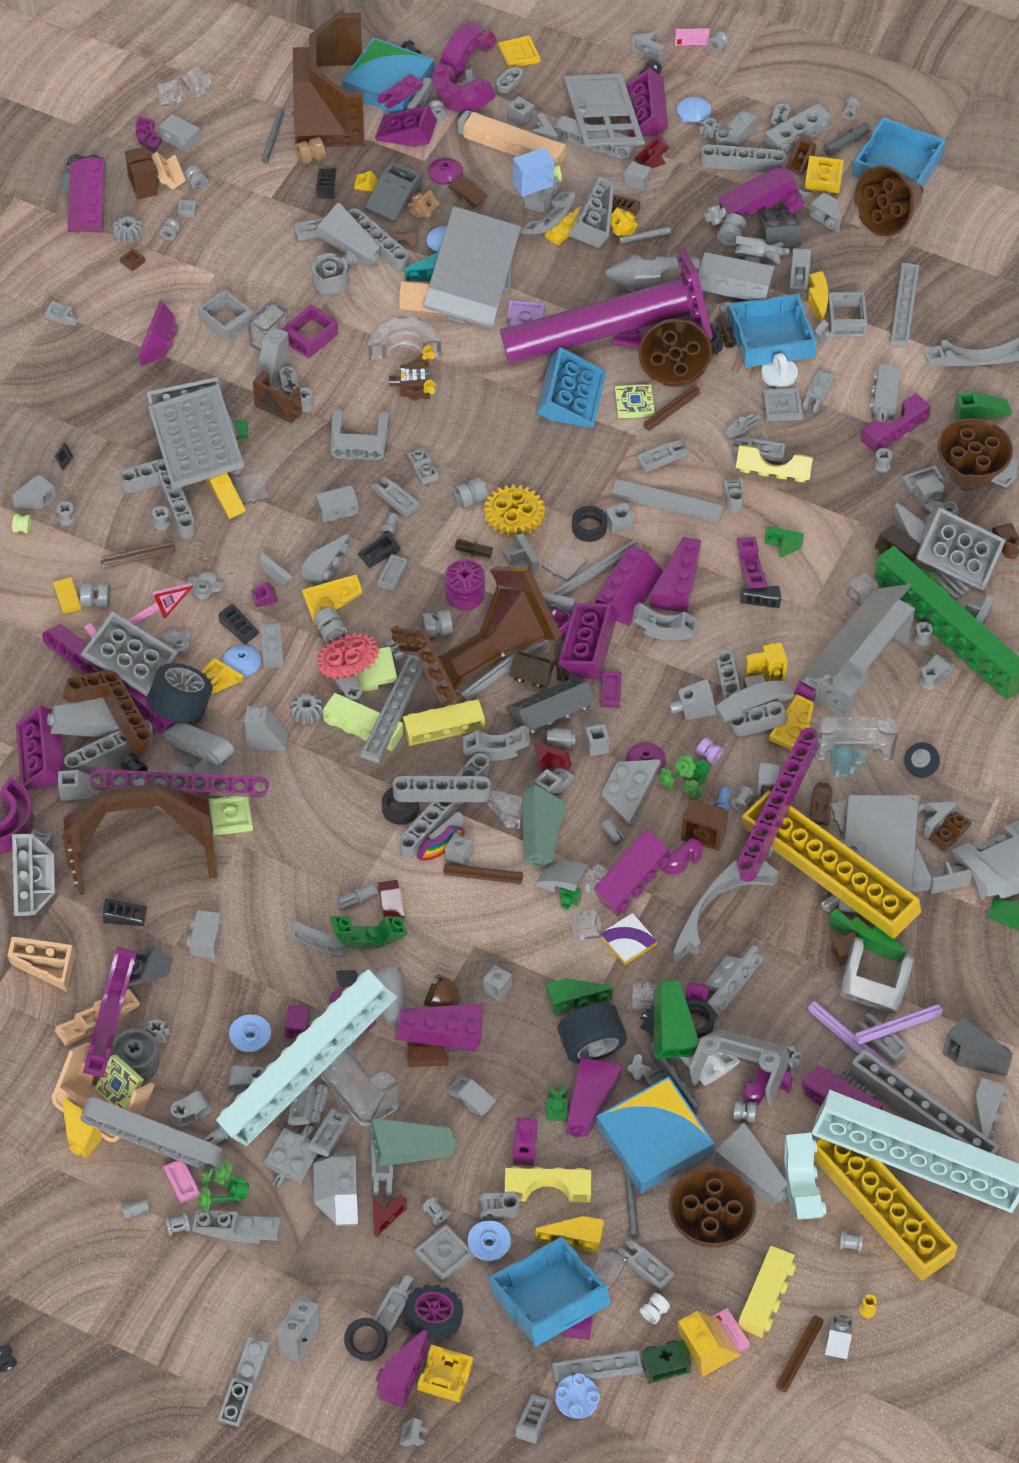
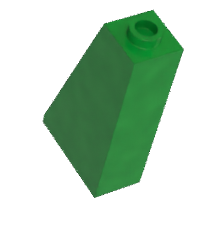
M663 980L653 992L655 1059L692 1057L697 1050L699 1040L680 981Z

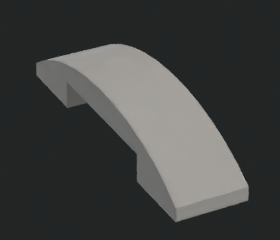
M561 191L551 201L554 207L540 221H530L520 230L521 234H540L556 226L569 211L575 197V192Z
M785 681L763 682L734 693L716 706V710L723 721L727 722L741 717L742 711L771 700L782 702L793 698L794 693Z

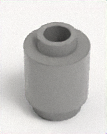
M564 728L548 730L547 745L571 749V745H575L576 733H572V729Z

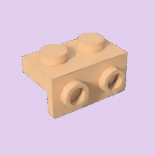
M158 152L152 155L153 165H156L159 174L157 177L162 184L168 185L173 190L186 181L177 156L173 155L166 160Z

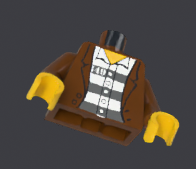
M426 345L422 350L423 354H420L416 359L401 365L400 375L389 376V387L400 386L402 397H408L417 401L419 399H430V394H434L436 384L433 380H429V361H427V358L433 359L435 353L430 345Z

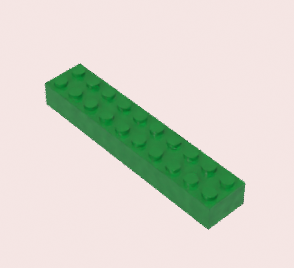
M895 546L877 557L874 581L877 586L885 588L910 584V588L900 600L909 603L915 608L914 618L917 622L930 623L933 629L932 635H935L944 646L952 650L956 657L962 659L972 671L981 676L985 683L991 685L997 694L1002 695L1008 700L1019 692V656Z

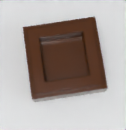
M132 249L120 258V262L131 271H134L145 263V257Z

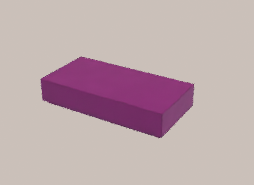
M602 671L600 707L620 708L622 672Z

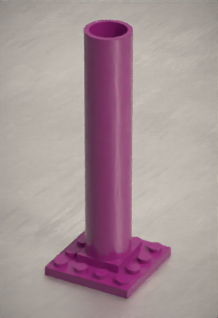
M678 249L679 256H676L678 266L682 273L678 274V280L500 329L509 365L553 353L559 347L567 349L688 314L693 319V322L705 331L709 339H712L713 336L698 272L686 249Z

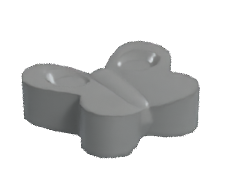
M634 1054L631 1063L625 1067L626 1071L632 1073L634 1080H640L643 1074L652 1070L651 1067L642 1064V1056L640 1054Z

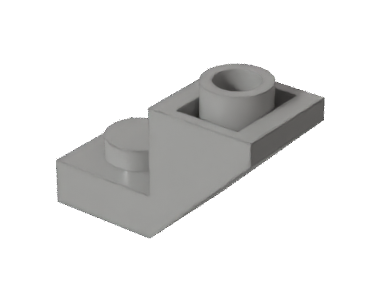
M461 1075L446 1089L450 1096L462 1099L470 1112L481 1116L488 1112L496 1102L475 1081Z

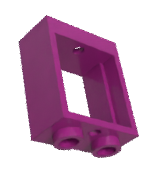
M310 305L284 326L282 331L288 333L289 346L309 359L338 335V322L323 313L321 309ZM310 320H314L323 326L324 329L309 341L297 331Z

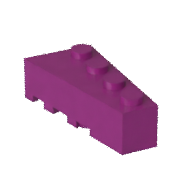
M483 1003L400 1009L395 1021L394 1040L476 1051L482 1040Z
M819 1065L801 1081L803 1093L819 1107L822 1106L829 1090L883 1110V1105L879 1100L872 1099L861 1089H856L845 1079L838 1078L829 1069H824Z

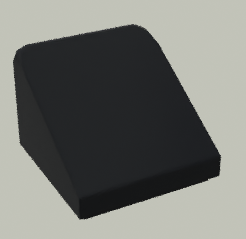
M356 970L336 971V979L340 988L351 986L357 981L358 975Z

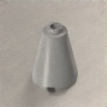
M397 967L380 970L376 974L398 997L381 1013L388 1025L395 1027V1021L400 1009H407L402 971L401 969L398 970Z

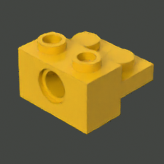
M782 643L767 644L762 647V653L747 655L744 677L763 674L765 682L785 681L788 660Z

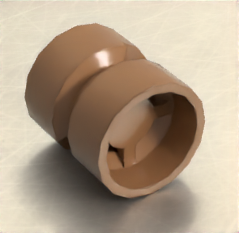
M320 137L309 139L308 143L303 141L295 144L296 155L301 165L311 163L312 159L318 161L326 158L325 148Z

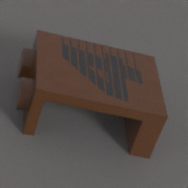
M263 370L253 381L255 406L292 424L302 413L300 388L296 387L289 396L270 387L269 373Z

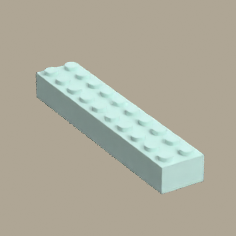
M369 969L361 973L357 977V981L351 987L346 988L342 992L341 997L336 1002H332L320 1017L314 1019L311 1026L305 1032L300 1033L296 1041L290 1047L285 1048L281 1052V1056L275 1062L270 1063L260 1077L255 1078L244 1092L236 1096L235 1101L229 1107L221 1111L216 1121L231 1138L248 1146L398 998L397 995Z
M829 1090L816 1116L812 1135L1010 1213L1014 1211L1019 1202L1018 1163Z

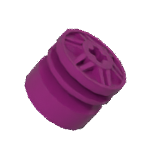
M463 559L455 561L447 567L445 572V596L449 605L455 609L466 611L477 608L485 598V572L480 564L472 560Z

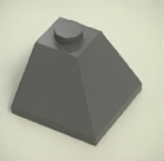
M156 946L137 951L127 987L167 976L173 959Z

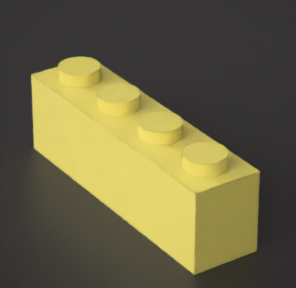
M479 699L469 700L456 705H447L442 708L429 709L424 712L403 716V729L408 745L412 746L485 729V717Z
M770 1246L740 1316L739 1327L741 1330L763 1338L765 1331H770L774 1319H771L773 1312H778L781 1305L780 1295H785L789 1286V1282H786L788 1276H793L797 1266L794 1263V1254Z

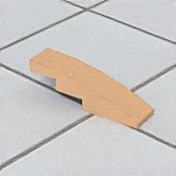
M130 989L126 990L119 1019L140 1006V1002ZM102 999L94 1002L92 1008L75 1014L73 1020L56 1026L55 1032L65 1046L93 1034Z

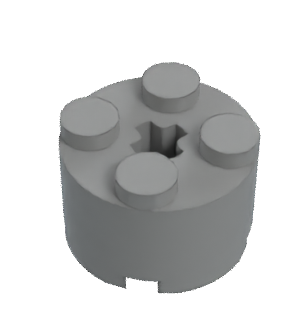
M326 253L318 256L312 264L313 286L319 291L320 295L336 294L347 289L348 267L343 257L339 258L336 257V254Z

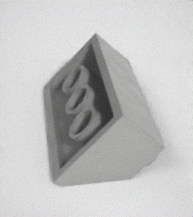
M705 252L698 276L702 291L745 300H766L769 298L775 266Z

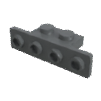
M654 1043L650 1044V1055L658 1067L643 1074L644 1082L650 1087L669 1076L697 1116L698 1100L694 1095H690L687 1084L683 1079H679L672 1063L669 1064L666 1059H655Z

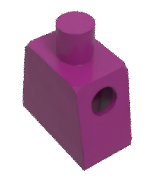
M516 1118L513 1148L514 1165L534 1166L538 1133L537 1119ZM522 1147L528 1148L529 1151H528V1152H522V1151H521V1148H522Z

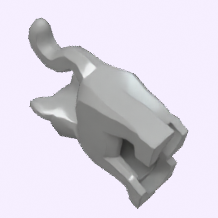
M736 237V244H739V246H737L735 253L738 257H760V259L766 258L776 264H781L780 255H788L790 253L789 248H782L784 246L782 242L767 245L763 239Z

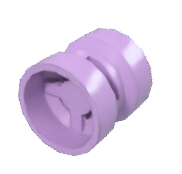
M706 737L698 745L696 753L701 757H706L707 761L711 764H715L722 756L724 749L720 745L713 744V741Z

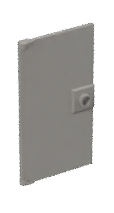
M849 795L844 845L912 893L920 796ZM839 900L840 912H856Z

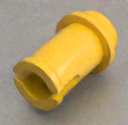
M868 1294L863 1298L862 1304L859 1307V1312L863 1317L872 1318L875 1316L877 1304L875 1296Z

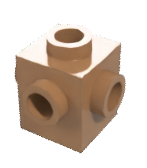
M431 190L414 194L411 197L412 201L407 205L411 213L418 219L431 216L434 213L432 210L440 203Z

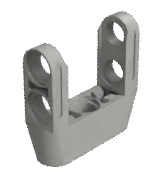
M334 408L331 427V455L336 458L382 459L387 446L389 411H382L379 414L377 435L342 433L343 412L342 409Z
M855 937L851 944L843 972L840 996L888 1013H897L907 987L914 956L904 955L902 962L898 966L893 987L856 975L864 945L863 939Z

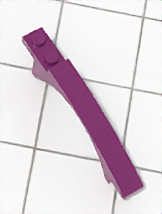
M116 947L83 1070L85 1074L104 1078L136 951Z

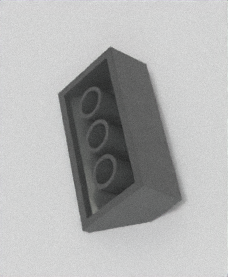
M573 677L508 705L506 709L517 727L525 725L529 728L530 734L538 731V727L543 725L550 726L556 723V720L561 717L562 719L571 717L573 712L577 710H587L591 704L596 702L589 682Z

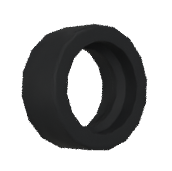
M590 505L577 509L572 517L571 528L573 534L578 539L586 542H594L601 539L607 531L608 520L605 512L596 506ZM592 518L599 521L600 526L595 529H584L578 523L583 519Z
M393 787L384 793L382 797V813L389 822L397 825L407 824L417 817L419 802H412V807L405 812H396L389 808V803L394 800Z
M699 1000L686 1001L690 1013H701L707 1019L706 1026L695 1029L698 1039L711 1033L714 1028L715 1016L710 1005Z
M371 1318L354 1320L348 1326L344 1335L347 1351L361 1361H372L379 1358L387 1347L388 1336L385 1328ZM364 1326L374 1328L379 1336L377 1347L368 1353L358 1351L353 1343L355 1332Z

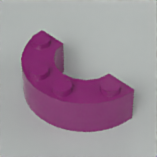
M475 22L465 23L449 39L439 63L452 67L456 78H458L465 72L466 63L475 49L478 48L487 52L495 46L497 39L493 32Z
M442 63L435 67L432 75L433 87L439 100L444 103V107L451 111L465 112L466 110H476L485 106L496 97L491 83L477 77L472 82L457 85L458 80L452 67Z
M11 777L8 778L0 791L3 806L10 810L7 817L0 821V853L12 850V834H29L34 821L31 799L27 790L20 782Z

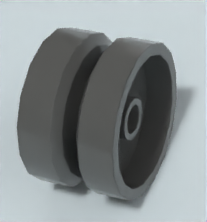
M134 1028L125 1030L113 1040L111 1047L112 1055H117L144 1081L153 1077L158 1070L160 1062L157 1043L152 1034L146 1030Z

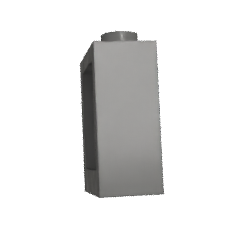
M227 290L216 294L198 308L199 320L227 343H230L255 325L254 312ZM226 306L238 317L224 326L212 315Z
M828 292L827 310L829 330L832 334L830 337H865L868 322L864 292ZM834 308H859L860 319L834 318Z
M299 1295L277 1331L279 1354L299 1364L321 1328L319 1305Z

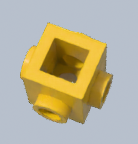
M617 207L611 215L610 225L613 228L612 231L619 237L621 235L629 236L633 234L639 225L635 220V216L630 211Z

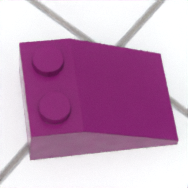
M428 105L383 115L375 139L377 141L412 147L424 146L429 144L437 119Z
M423 1330L386 1362L384 1369H379L376 1381H378L377 1390L379 1391L380 1400L405 1408L428 1351V1331Z

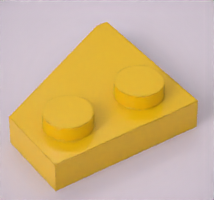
M213 658L201 671L211 681L213 686L211 695L244 681L242 674L216 658Z

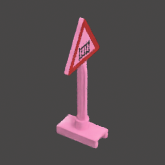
M188 583L152 592L156 603L127 621L137 625L158 610H160L164 619L167 618L193 588V585ZM91 623L84 627L88 632V636L92 639L97 630Z

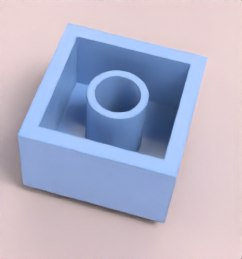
M545 147L513 158L512 183L521 197L547 189L554 184L555 161Z

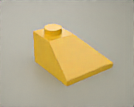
M64 1098L62 1104L69 1149L75 1155H82L87 1158L102 1141L101 1131L83 1123L80 1120L83 1109Z

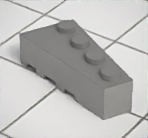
M598 177L590 186L569 231V236L597 248L609 237L614 191L613 182Z

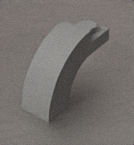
M641 603L636 604L634 607L632 621L642 626V633L647 636L666 641H681L696 636L698 620L684 611L677 615L668 616L656 613Z
M525 725L502 735H488L477 730L463 737V753L465 755L473 757L477 753H484L489 757V761L514 758L519 756L520 749L530 745L529 728Z

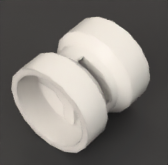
M654 1293L649 1298V1303L644 1304L640 1308V1313L648 1322L657 1324L661 1319V1315L670 1309V1304L664 1297Z

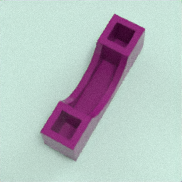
M915 393L903 401L901 419L892 423H884L878 420L873 421L862 429L861 441L876 454L877 450L887 448L894 441L900 440L907 432H912L919 424L925 423L930 418L931 405Z

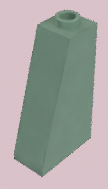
M536 784L523 791L524 860L540 869L552 862L566 803Z
M377 1118L372 1119L369 1127L378 1167L452 1157L454 1150L457 1148L456 1136L452 1135L451 1128Z

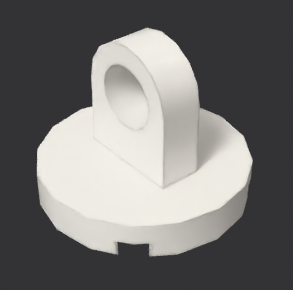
M783 353L774 355L772 364L762 366L761 376L768 386H776L778 389H783L795 383L798 369L792 361H787Z

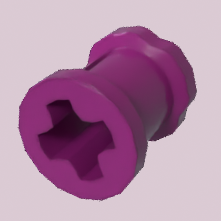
M799 681L794 694L801 695L814 702L816 689Z

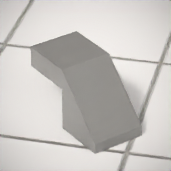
M556 768L553 772L546 769L534 781V784L551 794L562 793L574 781V775L562 768Z

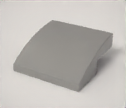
M553 861L547 864L535 886L553 892L559 886L575 892L587 872L588 865L575 861Z

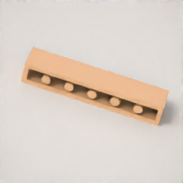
M475 112L471 113L463 125L464 138L516 157L545 147L555 161L554 166H560L566 158L565 144Z

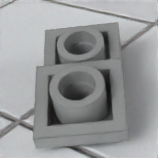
M424 448L407 453L409 462L422 485L439 480V473L432 465L431 457Z

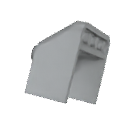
M722 1029L714 1030L700 1040L689 1068L693 1085H697L707 1057L721 1052L758 1062L764 1071L771 1073L765 1090L768 1105H773L790 1060L789 1051L786 1047Z

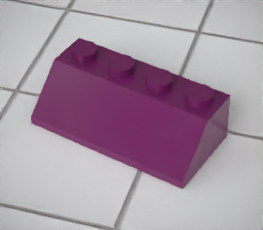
M649 68L626 84L643 137L656 136L668 128L664 79ZM628 129L629 136L635 137L633 129Z
M83 158L71 162L68 232L103 233L106 163L104 158Z
M629 545L597 595L595 603L612 604L617 618L616 621L630 626L635 605L645 602L663 570L646 551Z
M575 603L558 662L559 666L581 678H601L617 619L612 604Z
M41 705L16 724L20 780L26 790L53 787L58 783V771H64L61 734H51L50 725H47L48 714H51L52 710Z
M646 829L593 888L599 902L617 916L621 912L627 911L630 902L641 895L644 886L647 883H651L661 867L664 868L670 861L671 856L668 849L650 830Z

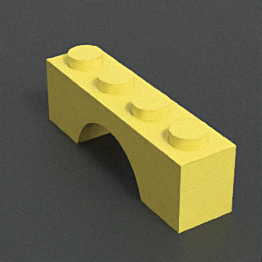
M740 444L736 468H740L739 471L744 473H750L752 470L758 471V475L769 476L770 473L775 474L776 478L779 479L793 477L795 478L794 481L805 482L810 480L814 456L795 454L786 464L773 465L764 460L759 447Z
M517 1166L505 1168V1192L516 1193L520 1201H527L529 1195L534 1190L548 1186L562 1191L569 1202H591V1170L584 1168L564 1169L561 1167L554 1169H543L541 1167L527 1169Z

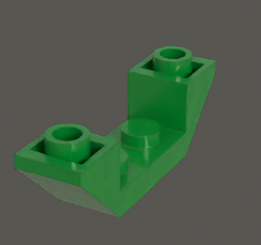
M349 916L330 917L335 935L344 947L380 948L408 934L402 917H384L378 926H353Z

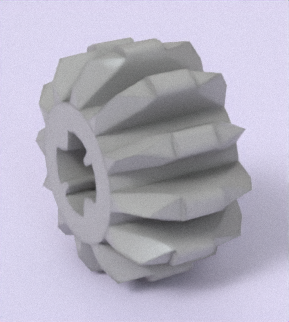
M123 215V218H117V221L114 222L113 235L117 238L118 242L123 241L124 244L127 242L133 244V241H139V237H142V223L138 220V217L133 218L131 215L125 217Z
M301 692L300 697L295 696L294 702L290 704L291 716L295 718L297 723L302 721L303 725L307 722L313 725L314 720L319 721L320 716L323 715V702L318 698L317 694L311 696L310 692L307 695Z

